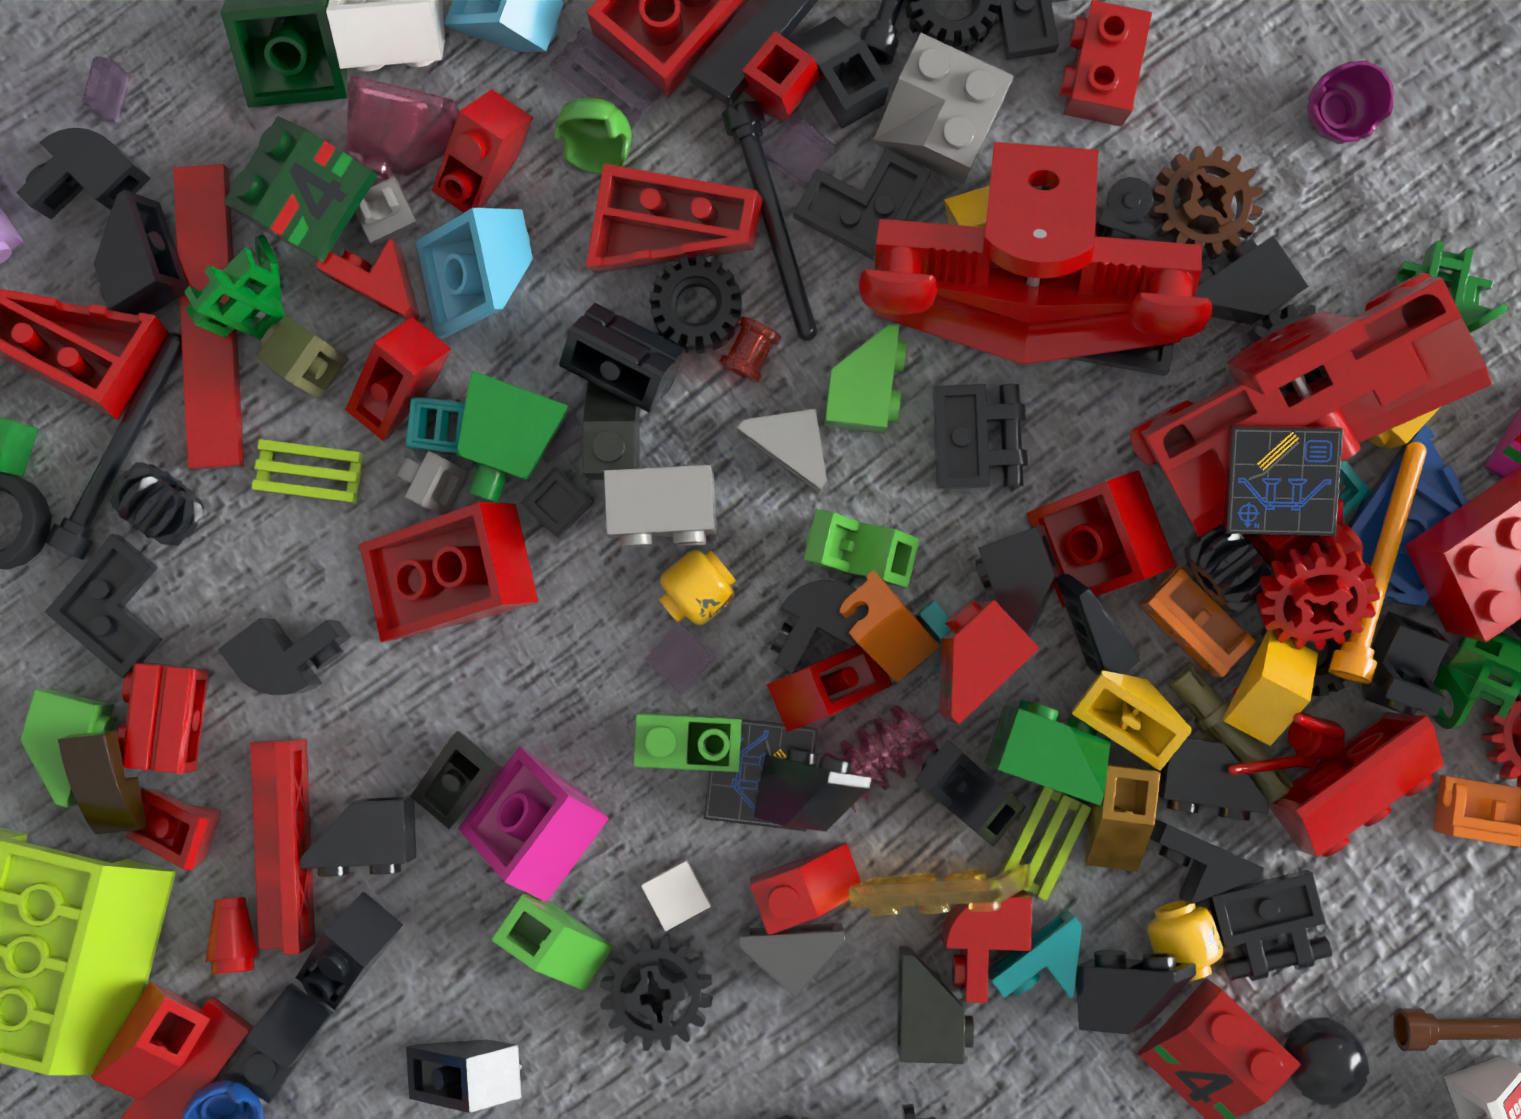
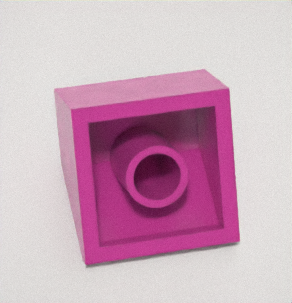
M519 746L458 829L504 882L547 903L609 818L583 792L530 752Z

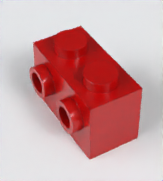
M1092 0L1084 17H1075L1068 47L1076 48L1073 66H1065L1059 88V96L1067 97L1063 115L1123 126L1133 111L1152 12Z

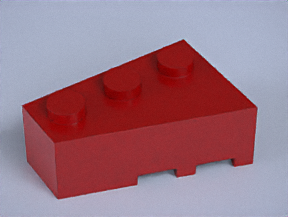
M604 164L586 268L596 273L676 262L679 261V258L685 256L689 260L696 259V255L709 257L754 250L763 199L757 190Z
M0 289V359L102 413L119 420L140 387L165 338L170 334L156 315L145 313L133 315L110 311L104 306L90 304L87 307L63 303L57 298Z

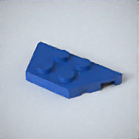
M1426 425L1407 444L1402 446L1347 525L1358 535L1363 544V563H1369L1371 567L1405 448L1411 442L1422 443L1426 447L1427 453L1384 602L1410 606H1424L1429 596L1405 545L1470 501L1462 495L1460 481L1451 465H1444L1430 440L1435 436Z

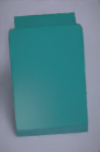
M1066 909L1031 936V951L1012 950L988 969L989 978L1004 998L1012 992L1015 995H1021L1039 981L1041 976L1038 972L1046 967L1064 992L1072 999L1075 989L1082 925Z

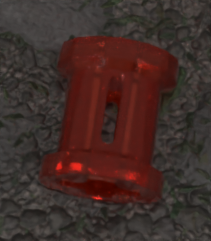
M742 316L738 323L741 330L729 354L722 355L719 364L748 381L759 383L762 377L759 370L772 345H778L782 337L768 326L754 319Z

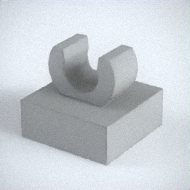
M394 176L370 187L355 211L370 244L374 248L387 242L389 239H394L419 227L406 196Z
M428 451L422 464L406 458L397 476L411 483L405 498L440 515L448 513L468 471Z

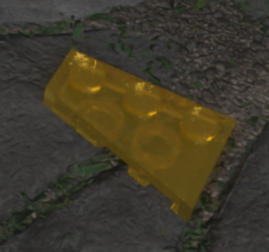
M1030 863L1012 865V868L996 877L987 878L984 868L964 869V871L944 875V881L938 882L935 873L869 878L850 886L849 896L851 908H870L871 916L898 914L902 912L901 906H919L920 914L944 913L951 910L950 904H969L970 912H988L1001 909V902L1033 883Z

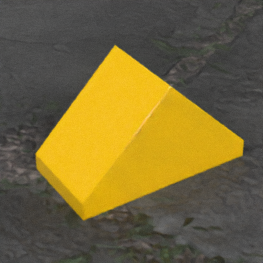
M1268 630L1222 722L1271 746L1292 723L1293 716L1300 713L1311 701L1318 653L1306 646L1301 650L1295 649L1293 640L1290 638L1280 643L1276 639L1274 630Z
M1102 670L1072 709L1074 716L1159 771H1161L1191 733V727L1146 678Z

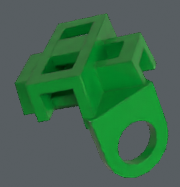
M265 235L255 236V249L259 266L254 263L251 250L244 247L222 271L211 265L204 270L210 282L201 291L191 286L184 291L191 303L185 310L196 326L224 338L234 329H237L261 340L266 331L285 316L281 303L278 261ZM225 295L231 297L225 304L219 302ZM260 311L267 314L262 320L256 317Z
M1436 241L1425 251L1423 265L1404 261L1398 267L1394 286L1421 273L1443 278L1447 288L1451 287L1450 294L1470 333L1508 310L1505 303L1493 308L1479 305L1481 292L1492 289L1493 281L1469 276L1474 249L1466 247L1462 252L1456 254L1443 251L1444 242ZM1439 268L1452 271V274L1441 272L1438 270Z
M1501 632L1488 642L1463 636L1457 645L1460 648L1449 662L1442 664L1433 682L1442 694L1444 690H1447L1453 700L1454 710L1450 718L1445 714L1442 705L1437 715L1433 716L1435 722L1445 729L1460 727L1478 697L1500 706L1497 715L1506 718L1517 696H1521V641ZM1491 675L1509 683V687L1488 678V676Z

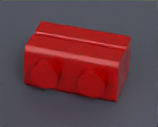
M134 663L133 672L127 673L122 686L123 701L129 703L127 722L121 724L117 732L123 768L176 774L197 771L209 669L159 663Z

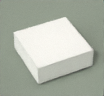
M688 859L643 882L641 885L665 931L711 907V902Z

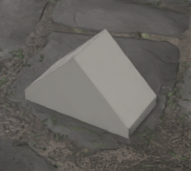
M816 409L744 419L737 427L739 436L817 493H820L825 487L827 478Z

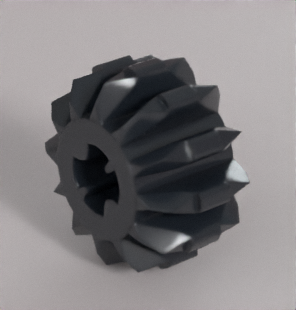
M136 462L116 482L117 485L114 487L115 489L109 499L112 508L118 512L120 518L129 522L132 528L139 530L147 538H154L164 545L179 546L198 527V521L204 514L203 503L195 496V492L183 485L182 481L171 476L168 471L164 472L154 464Z
M1224 523L1201 537L1196 536L1193 538V542L1184 549L1187 566L1194 573V578L1200 582L1204 591L1208 592L1216 603L1221 604L1225 610L1240 612L1247 606H1253L1257 603L1256 595L1263 592L1259 580L1261 577L1271 576V571L1264 564V557L1254 549L1253 543H1249L1242 534H1227L1223 530Z

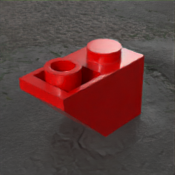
M492 89L461 109L431 191L463 213L471 208H483L517 160L533 117Z
M150 981L92 1073L91 1078L140 1100L182 1067L209 1023L210 1018L194 1002Z

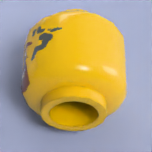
M692 549L661 574L660 583L666 593L659 598V601L678 623L687 617L695 625H704L733 601L734 591L731 585L736 582V579L712 550L704 554L700 550Z
M1177 900L1154 910L1155 917L1147 925V934L1153 952L1174 954L1176 962L1195 963L1196 975L1190 981L1210 975L1212 973L1210 965L1217 962L1223 955V946L1211 911L1206 907L1195 905V903L1190 904L1185 900Z

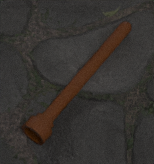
M1398 1008L1393 1019L1395 1040L1402 1051H1426L1429 1046L1436 1045L1438 1040L1521 1039V1018L1436 1019L1432 1013H1426L1422 1008Z

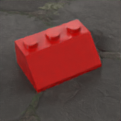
M1387 712L1344 743V748L1335 759L1330 761L1321 760L1316 764L1315 768L1307 770L1293 780V786L1288 788V793L1277 801L1270 803L1269 808L1301 852L1317 858L1320 855L1328 857L1339 852L1349 843L1348 835L1363 824L1365 827L1380 822L1392 811L1389 805L1404 794L1412 796L1427 788L1433 782L1431 775L1444 766L1432 722L1424 715Z

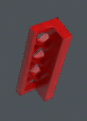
M307 738L250 742L258 949H283V955L300 954L316 943L312 868H301L300 858L311 847Z

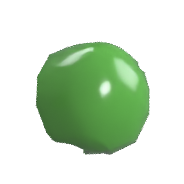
M582 97L565 103L556 120L553 136L555 139H559L560 136L562 138L564 160L583 171L602 174L604 164L623 167L629 153L632 131L629 121L622 111L604 99Z

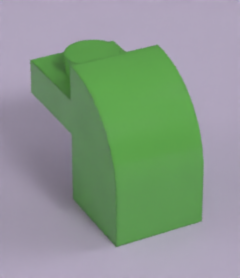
M816 509L813 524L810 526L806 536L807 549L804 560L812 562L814 566L866 580L868 579L865 576L874 570L886 584L908 588L920 539L897 529L861 523L835 512Z

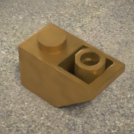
M1108 763L1105 792L1101 806L1091 803L1090 806L1092 809L1089 815L1085 865L1138 871L1155 826L1160 772L1144 767Z

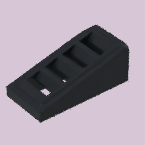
M1063 572L1056 578L1087 666L1097 675L1102 670L1126 674L1140 661L1139 653L1092 591L1070 574Z

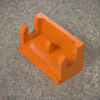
M1176 565L1137 605L1209 677H1224L1230 671V668L1252 647L1256 640L1203 591L1180 565Z
M873 570L865 576L868 580L845 599L841 605L840 613L847 618L853 615L857 608L861 606L869 607L866 617L858 620L849 631V634L898 683L941 646L910 609Z
M1440 775L1433 831L1455 837L1521 847V788Z

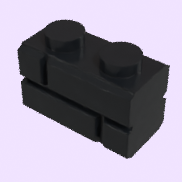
M594 303L585 312L584 316H581L572 325L559 366L650 413L674 383L685 348Z

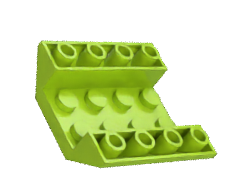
M0 827V1063L49 1076L92 1075L147 987L177 870L129 858L114 863L27 843V833Z

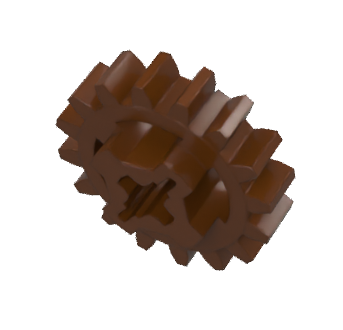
M1197 146L1189 154V161L1184 155L1179 153L1170 162L1172 169L1164 167L1159 172L1156 179L1162 185L1154 186L1152 195L1153 200L1160 202V204L1153 207L1148 214L1151 219H1162L1163 225L1156 232L1158 237L1166 236L1170 233L1174 237L1172 243L1201 245L1202 250L1206 249L1207 255L1212 260L1222 254L1223 247L1231 253L1241 245L1239 237L1247 239L1254 233L1256 228L1249 221L1260 217L1263 214V208L1252 204V201L1263 194V188L1249 186L1248 181L1255 175L1256 171L1252 168L1241 172L1237 168L1242 157L1239 154L1233 156L1229 161H1225L1222 159V147L1217 146L1209 157H1205L1201 146ZM1208 173L1217 175L1219 177L1208 175ZM1178 185L1179 188L1176 191L1181 197L1179 209L1175 210L1174 192ZM1234 196L1237 202L1236 215L1231 209ZM1209 198L1213 206L1209 205L1202 208L1198 200L1203 201ZM1189 228L1202 230L1205 234L1195 232Z

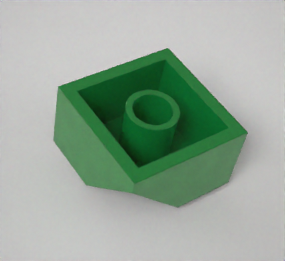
M1020 700L1018 708L1004 705L984 763L997 770L1101 806L1105 792L1111 741L1097 737L1098 731L1082 720L1069 717L1067 725L1057 722L1056 719L1059 711L1024 700Z

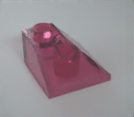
M350 74L348 81L347 151L356 161L376 173L378 178L389 179L392 173L408 177L444 155L459 109L454 100Z

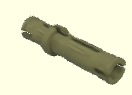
M1194 664L1184 667L1172 677V680L1168 681L1167 685L1175 692L1195 716V725L1201 731L1206 730L1216 742L1225 744L1239 764L1271 759L1270 755L1255 738L1222 722L1231 702L1227 697L1221 698ZM1282 770L1248 774L1269 804L1288 793V788L1293 786L1291 779Z

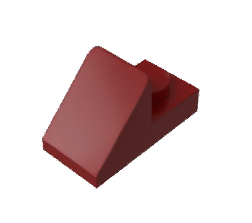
M393 239L388 240L370 273L369 270L372 265L347 250H344L341 257L330 252L324 262L317 261L315 267L329 279L404 320L413 317L418 321L420 315L401 248Z
M141 788L140 792L147 828L127 831L126 838L181 869L193 870L207 858L221 810L187 805L160 790Z

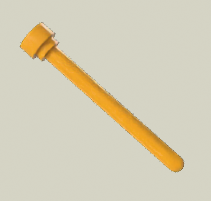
M1411 442L1405 448L1371 563L1372 572L1377 580L1375 585L1380 593V599L1371 602L1376 615L1372 618L1361 617L1359 620L1364 630L1361 633L1351 631L1349 641L1343 643L1341 649L1335 650L1328 671L1346 680L1364 684L1372 682L1377 662L1372 659L1375 651L1370 648L1427 453L1426 447L1420 442Z

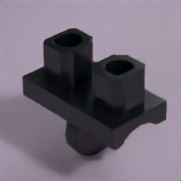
M1126 177L1120 179L1112 185L1107 194L1106 202L1108 209L1096 206V223L1100 224L1096 236L1134 240L1140 237L1149 240L1154 225L1140 220L1147 216L1152 208V190L1146 182L1139 178Z

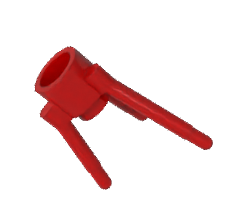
M1238 687L1233 689V695H1235ZM1297 713L1293 716V723L1288 730V742L1297 752L1296 756L1234 764L1228 767V773L1230 775L1252 774L1295 767L1313 769L1318 759L1330 761L1340 755L1344 748L1345 730L1336 721L1314 717L1308 713Z

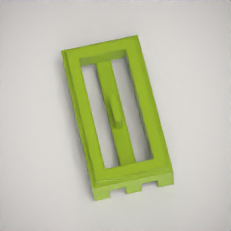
M259 439L257 449L260 450V456L255 461L254 469L257 470L256 479H253L252 490L357 504L363 453ZM273 453L342 461L349 462L350 469L349 471L275 462L272 461ZM270 472L348 482L347 490L340 491L269 481Z
M1042 785L998 876L1047 901L1092 808L1057 790ZM1050 799L1058 802L1023 876L1015 873V870ZM1070 808L1074 810V814L1040 884H1037L1033 881Z

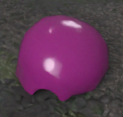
M1367 60L1347 62L1334 67L1320 77L1308 96L1307 112L1309 121L1321 137L1338 145L1359 142L1360 139L1371 136L1379 124L1391 115L1394 108V86L1384 69Z

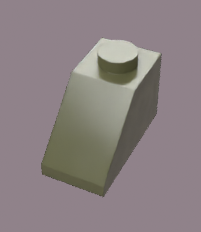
M285 316L281 323L273 324L266 331L260 343L262 350L256 357L284 379L320 400L349 360L348 357L288 316Z

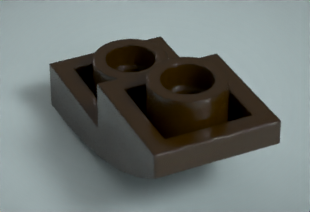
M117 730L75 734L58 739L63 765L72 793L95 834H105L147 828L138 777L125 778Z

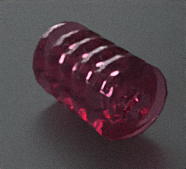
M896 704L890 708L893 719L892 725L879 716L873 720L877 734L875 737L865 729L860 728L857 730L859 748H856L846 740L840 742L842 760L852 762L850 772L871 777L870 784L874 783L885 791L890 789L887 777L888 771L904 779L907 777L903 762L905 759L921 767L924 762L920 749L925 747L931 752L938 750L935 742L917 717L911 711L908 713ZM829 752L823 754V757L838 759ZM870 788L860 797L867 803L873 801ZM853 804L851 808L856 813L855 805Z

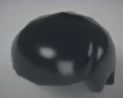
M1323 1017L1305 1020L1290 1031L1284 1048L1301 1064L1290 1078L1304 1097L1323 1106L1345 1103L1361 1092L1367 1082V1075L1370 1073L1368 1059L1364 1047L1346 1026Z

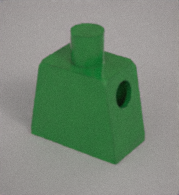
M472 371L457 448V455L478 464L468 493L498 503L507 475L529 482L564 422L569 410L568 405Z

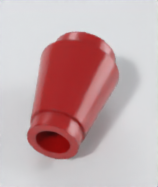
M246 897L213 900L214 911H212L205 961L211 962V975L255 970L254 957H258L259 952L248 908L246 907Z

